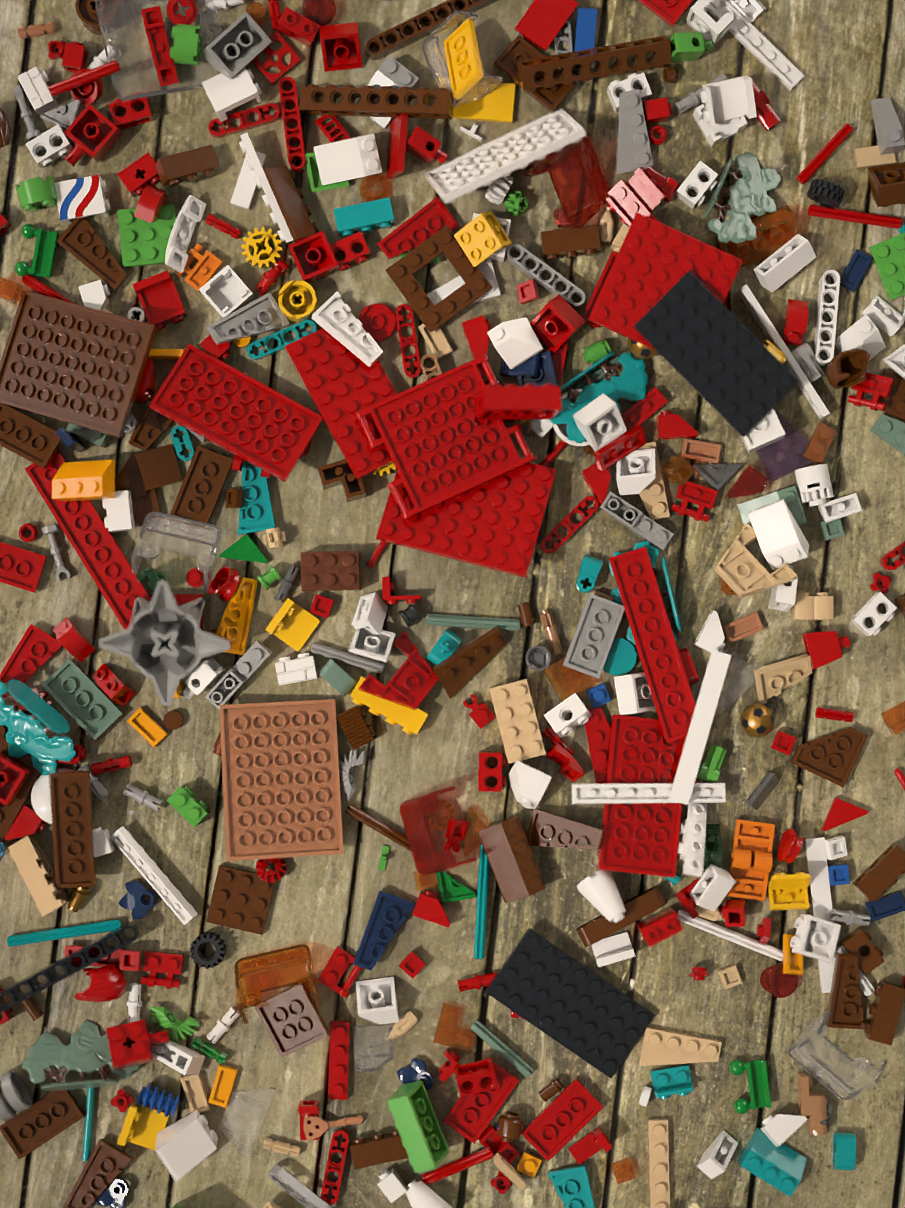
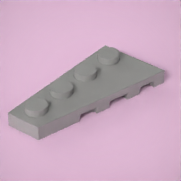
M635 89L619 93L617 164L615 174L634 171L639 167L647 168L648 166H654L640 90Z

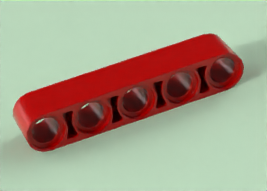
M283 77L279 82V92L288 162L291 170L296 174H300L306 170L307 164L298 90L293 78ZM286 85L293 86L290 91L283 90ZM290 103L295 104V108L292 110L286 109V106ZM291 122L298 124L294 129H290L288 125ZM293 141L300 142V145L296 148L290 146ZM300 159L303 161L302 164L298 167L294 166L293 162Z

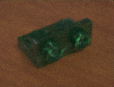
M149 567L140 571V576L136 578L138 582L148 581L153 591L156 590L158 581H167L160 569H149Z

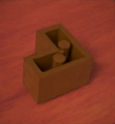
M345 459L318 467L323 490L342 485L347 503L366 497L362 479L356 480Z

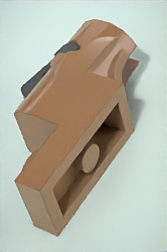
M799 1072L798 1112L801 1116H806L809 1134L827 1135L830 1127L832 1106L827 1103L822 1092H809V1090H812V1080L805 1072Z

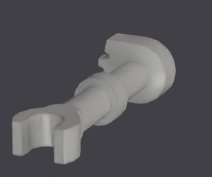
M18 85L13 87V91L22 112L21 118L25 121L28 130L26 138L29 142L42 133L35 129L32 120L33 114L28 109L23 89Z
M59 523L43 527L42 532L48 535L52 549L50 552L51 555H54L57 565L56 579L61 581L60 575L62 572L66 573L67 578H71V572L64 565L61 555L62 549L57 542L55 532L61 531Z

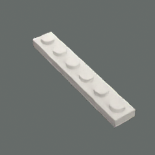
M248 133L240 135L242 139L239 142L243 153L247 152L250 159L247 160L251 171L255 169L258 177L254 179L258 188H263L265 195L262 197L266 207L271 206L273 212L270 213L273 223H278L280 230L277 232L281 241H286L287 245L292 244L294 240Z
M124 826L110 837L184 925L198 914Z

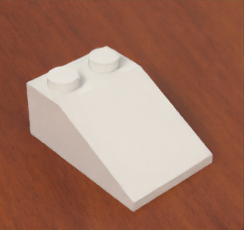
M374 134L361 135L313 147L322 185L382 172Z
M784 499L748 513L763 555L772 570L781 567L785 563L790 564L808 556L809 544Z

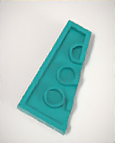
M586 1164L548 1171L547 1174L550 1180H552L555 1190L564 1204V1208H596Z

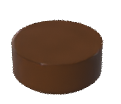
M173 710L165 714L164 724L168 729L176 730L183 725L184 718L179 711Z

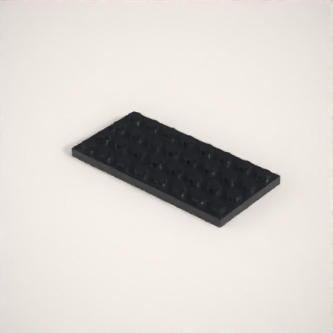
M690 271L633 326L742 437L799 382Z
M530 927L485 990L488 995L609 1078L614 1076L655 1016L653 1012Z

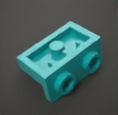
M688 1064L650 1070L654 1095L659 1097V1099H667L674 1094L686 1096L694 1091Z

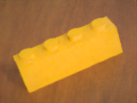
M361 676L350 695L353 698L352 702L361 707L365 704L370 707L369 712L379 716L382 714L387 717L385 721L394 726L399 724L403 726L402 731L411 736L413 733L417 735L428 713L419 708L413 710L358 690L359 686L366 679L364 676Z

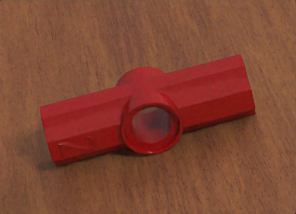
M752 80L756 118L763 128L768 131L781 120L771 108L767 95L762 90H759Z

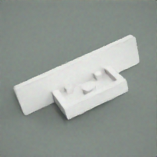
M688 803L687 819L680 823L677 860L684 862L683 873L686 875L703 876L707 803Z

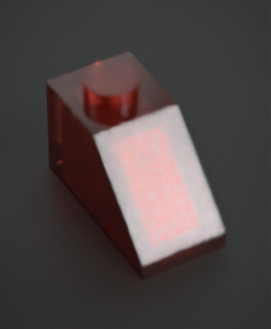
M748 465L724 498L729 500L754 496L757 493L761 494L767 486L765 481L768 478Z

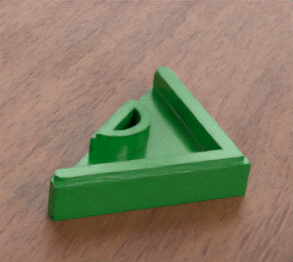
M245 534L219 554L220 558L266 564L269 562L248 534Z
M435 868L442 904L477 897V894L440 868Z

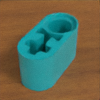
M835 1132L833 1136V1169L854 1171L856 1160L855 1133Z

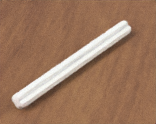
M683 910L677 912V917L681 922L776 960H783V950L768 944L759 943L758 940L698 916L692 919L689 913Z

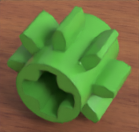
M514 190L513 194L509 193L504 201L506 211L516 216L519 215V212L524 213L528 207L527 196L523 195L521 191Z

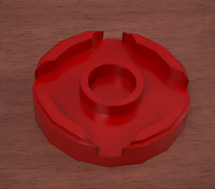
M381 303L368 305L360 313L359 321L363 324V329L372 336L375 342L384 341L394 333L396 317L393 310L387 305Z

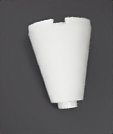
M600 869L592 877L588 876L577 885V889L609 922L614 921L617 923L625 917L623 914L626 910L612 872Z
M414 1180L406 1186L408 1190L405 1193L412 1208H453L421 1180L418 1182Z

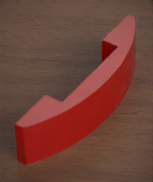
M160 6L142 9L143 23L160 87L178 84L179 80L173 58H170V46Z
M65 945V956L86 945ZM91 947L90 953L98 956L100 950L97 947ZM121 948L89 966L102 967L114 965L120 968V970L139 971L141 951ZM79 956L73 957V963L81 965L82 959Z

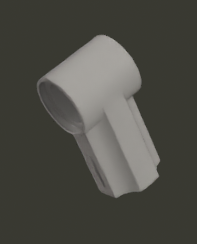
M807 343L791 351V354L810 383L824 375V372L814 358L813 350Z

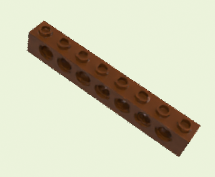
M664 35L518 61L519 85L523 90L534 91L538 87L551 88L555 84L560 83L568 85L572 84L573 81H590L594 77L607 78L610 77V74L616 73L624 75L633 70L645 71L649 67L663 68L666 64H671L670 40ZM653 51L652 56L649 57V58H646V57H647V54H648L649 52ZM635 54L634 59L632 61H628V58L631 55ZM616 58L615 63L609 65L611 59ZM598 61L597 66L591 68L592 63ZM580 64L578 70L572 71L575 65ZM557 68H561L558 74H554ZM543 71L540 77L535 78L537 72Z
M308 84L307 87H301L299 110L304 115L398 117L403 113L408 114L409 118L452 119L454 98L452 92L447 88L430 90L427 87H419V90H413L410 87L393 89L389 86H382L381 89H376L372 86L356 88L352 85L338 88L335 85L319 87L315 84ZM321 96H325L324 100L318 103V99ZM343 96V100L340 103H336V100ZM362 97L358 104H354L356 98ZM380 97L379 103L373 104L374 99ZM399 98L397 104L391 105L393 99ZM413 99H418L415 105H410ZM432 99H437L433 106H429V102Z

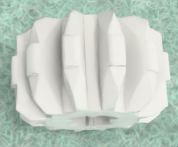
M508 175L495 179L486 190L485 198L493 204H501L513 183V177Z

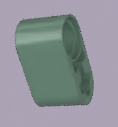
M331 658L318 672L322 678L344 697L358 683Z

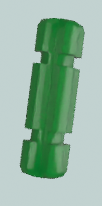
M198 1037L194 1039L191 1045L195 1050H201L202 1054L211 1059H216V1062L224 1064L228 1057L227 1054L222 1051L220 1053L219 1049L207 1042L203 1043V1040Z

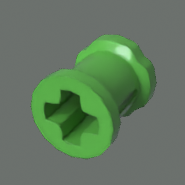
M272 565L263 575L257 576L266 590L274 582L282 579Z

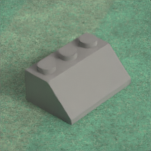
M245 12L201 52V55L215 70L231 79L272 41L252 17Z

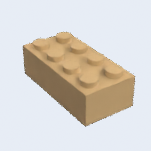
M527 679L489 688L508 764L516 762V760L521 761L546 754Z

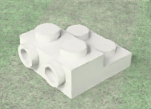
M800 914V917L795 921L796 935L792 937L790 942L792 952L832 963L841 925L814 916Z

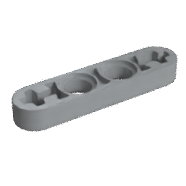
M274 1165L268 1173L269 1178L304 1207L331 1208L282 1167Z

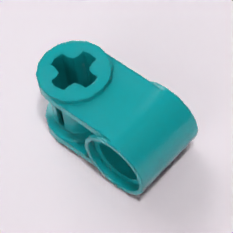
M584 555L576 581V588L579 592L588 593L593 589L601 570L602 560ZM586 579L588 580L587 583L590 584V586H587L584 589L583 584H581L580 582H583Z

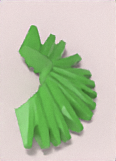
M150 1006V1009L153 1010L149 1013L152 1016L150 1019L153 1020L151 1023H159L154 1029L156 1030L163 1027L161 1031L167 1029L169 1040L172 1037V1041L175 1038L176 1041H179L180 1036L185 1040L187 1039L185 1033L192 1036L193 1032H196L193 1026L200 1025L191 1016L186 1018V1020L179 1021L167 1008Z

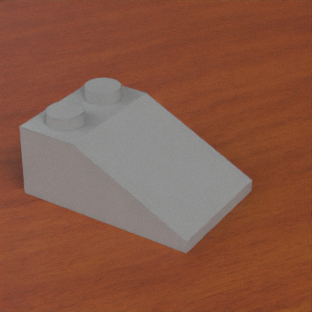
M389 55L367 86H372L376 89H381L382 86H389L393 89L410 87L416 90L420 83L416 75ZM362 97L358 99L356 104H358L361 101ZM380 97L374 99L373 104L379 103ZM399 98L393 99L391 105L397 104ZM394 117L369 118L385 130Z

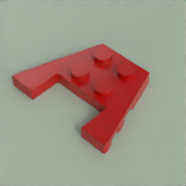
M403 631L394 642L393 647L408 657L386 686L369 674L358 690L416 710L439 679L426 660L419 654L417 647L412 644L407 633Z

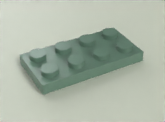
M71 658L42 684L51 696L94 740H97L124 714Z

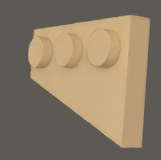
M803 654L754 669L758 703L766 704V700L774 695H780L781 691L789 685L793 686L812 674L810 656Z

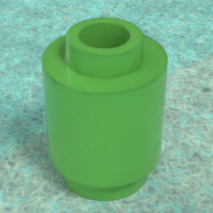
M599 340L585 347L582 356L587 364L593 365L612 351L606 340Z

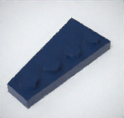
M379 890L352 964L372 971L384 953L385 948L393 939L411 909L415 906V903Z

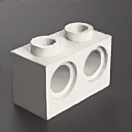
M644 72L641 74L633 73L627 77L628 79L623 81L618 79L610 83L607 94L615 113L619 111V97L615 95L617 91L634 90L633 85L639 84L642 87V90H640L641 101L644 102L651 99L652 92Z
M58 124L26 143L27 148L40 168L51 166L54 160L59 157H66L73 149ZM57 140H63L61 146H55ZM46 149L44 156H38L41 150Z
M699 161L678 188L675 196L692 209L696 204L700 206L706 198L704 196L707 190L712 191L718 183L716 181L718 174L702 161ZM699 176H707L708 182H702ZM694 190L697 196L690 197L687 191Z
M877 592L850 621L866 636H871L872 634L875 636L882 629V623L885 620L888 622L894 617V611L897 607L881 592ZM880 603L885 606L883 614L879 613L877 609ZM867 617L872 620V625L869 628L864 624V620Z

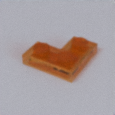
M443 1003L433 1042L470 1052L475 1032L457 1027L462 1008Z

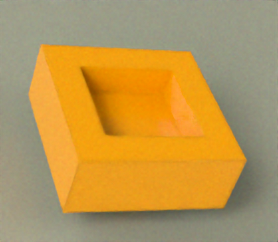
M524 1151L516 1170L534 1178L542 1159Z

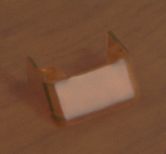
M300 944L241 958L235 963L237 1006L244 1024L248 1023L247 1008L254 1007L260 1003L262 992L293 986L302 982L305 983L309 993H312L316 1007H320L317 977L312 955L307 945Z

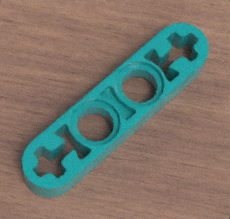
M304 320L250 343L247 347V354L252 360L263 359L284 350L286 345L301 339L296 328L302 331L306 329L305 325L309 324L310 327H314L311 329L313 333L317 331V326L312 320ZM293 331L296 333V339L291 342L287 341L286 334ZM307 331L301 333L303 337L309 335ZM269 340H278V347L275 349L269 348ZM264 342L268 352L265 353L264 349L258 352V356L251 354L253 347L256 346L257 349L263 347L261 343Z

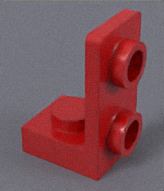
M382 577L383 601H387V604H398V600H406V604L418 603V600H421V595L391 596V592H394V581H390V577Z
M102 664L92 675V679L110 699L123 707L136 694L133 688L123 683L105 664Z
M701 877L675 894L692 919L696 918L699 914L695 910L697 904L690 896V892Z
M300 1100L299 1102L300 1140H307L303 1129L304 1117H319V1100Z
M600 1126L569 1147L570 1153L578 1164L583 1163L601 1149H604L605 1152L612 1149L611 1142Z

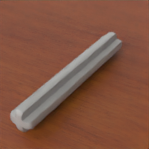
M313 643L311 646L312 653L380 674L383 673L385 667L383 663L318 643Z

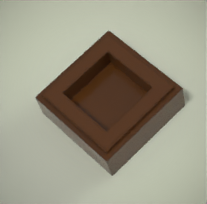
M227 489L226 508H242L243 489Z

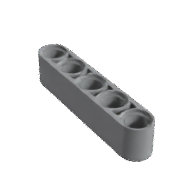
M513 243L508 246L506 258L509 263L531 279L536 280L539 285L554 296L560 294L573 309H579L583 306L585 293L521 245ZM517 250L520 256L513 258L510 256V252ZM532 261L535 263V268L528 269L525 263ZM547 272L551 278L543 280L540 275ZM564 284L566 290L560 292L556 289V285ZM573 295H579L581 297V302L574 303L571 297Z

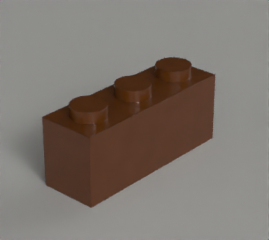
M208 145L159 158L155 167L163 187L168 185L175 187L183 181L193 182L198 177L205 176L208 178L214 176L220 164L213 146Z
M598 225L543 231L540 234L542 257L547 258L549 261L557 260L560 256L575 258L578 257L577 254L593 256L601 248Z
M892 843L852 884L871 902L879 900L884 895L883 891L887 887H892L898 881L897 877L901 873L905 874V852L897 844Z
M880 980L879 985L875 986V1000L869 1007L870 1018L869 1022L865 1023L864 1033L869 1040L892 1046L905 998V988Z
M397 1129L392 1130L388 1134H383V1132L375 1133L370 1138L357 1137L350 1143L355 1170L409 1158Z

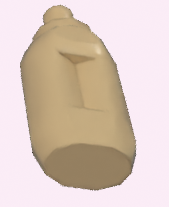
M607 206V211L603 214L599 224V238L602 243H611L613 240L614 219L610 211L611 209Z
M698 905L695 908L699 914L698 917L710 921L725 920V918H722L721 910L718 907L715 912Z
M411 1011L404 1014L399 1019V1022L393 1025L390 1037L387 1040L390 1042L392 1039L404 1036L417 1024L418 1018Z

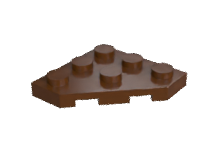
M132 452L115 479V491L128 490L131 492L134 521L152 532L162 516L157 499L158 496L156 489L145 491L134 453Z
M847 727L797 746L790 763L844 788L868 735Z

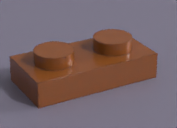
M819 422L803 456L820 465L836 434V430Z

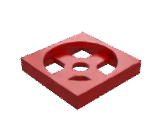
M277 30L269 36V39L272 42H280L283 46L278 51H273L269 45L264 48L263 52L267 55V60L261 65L258 63V55L251 60L271 85L275 84L301 62V59ZM289 52L291 59L286 67L282 62V57ZM272 55L278 56L276 62L271 61ZM273 66L277 67L280 72L269 73L266 71Z

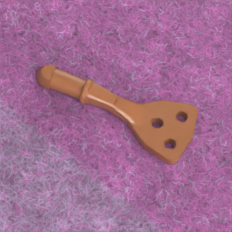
M357 1115L355 1117H343L335 1121H325L317 1116L304 1117L303 1129L306 1139L310 1141L320 1137L327 1129L335 1126L360 1125L364 1122V1117Z

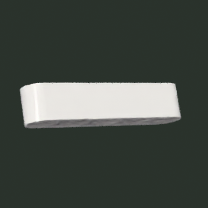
M835 270L826 271L819 280L813 350L814 358L819 366L828 364L834 356L840 275ZM826 276L832 277L834 283L828 284L825 280ZM824 295H829L832 298V303L825 302ZM828 314L831 319L830 322H825L822 315ZM821 333L828 334L829 341H823ZM825 352L827 360L820 359L819 353Z

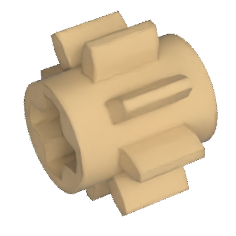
M280 527L267 529L266 535H262L263 543L269 545V549L282 547V541H287L284 531L280 532Z

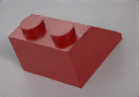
M357 22L319 27L325 72L362 68Z
M324 231L288 245L303 281L308 284L323 278L339 266Z
M559 294L543 307L530 324L535 334L553 353H556L578 332L586 321Z
M149 357L135 396V401L140 405L149 402L152 394L155 392L157 365Z

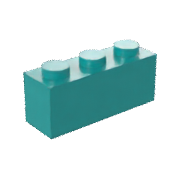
M390 197L333 209L339 236L343 235V237L351 236L359 231L368 233L373 231V228L378 227L380 229H387L392 227V224H395Z

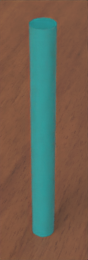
M87 1088L82 1161H88L90 1158L95 1088Z

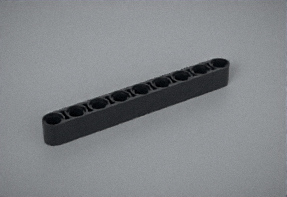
M127 923L0 991V1013L132 943L139 934L138 926L134 923ZM125 929H133L135 935L133 937H127L125 935ZM108 938H115L117 945L114 947L109 946L107 943ZM97 947L100 950V954L98 956L92 955L90 948ZM79 956L82 959V964H74L73 957ZM62 966L65 969V973L62 975L58 974L55 971V967ZM38 976H46L47 983L41 984L38 981ZM21 985H27L30 988V992L23 993L20 989ZM3 995H11L12 1002H5Z

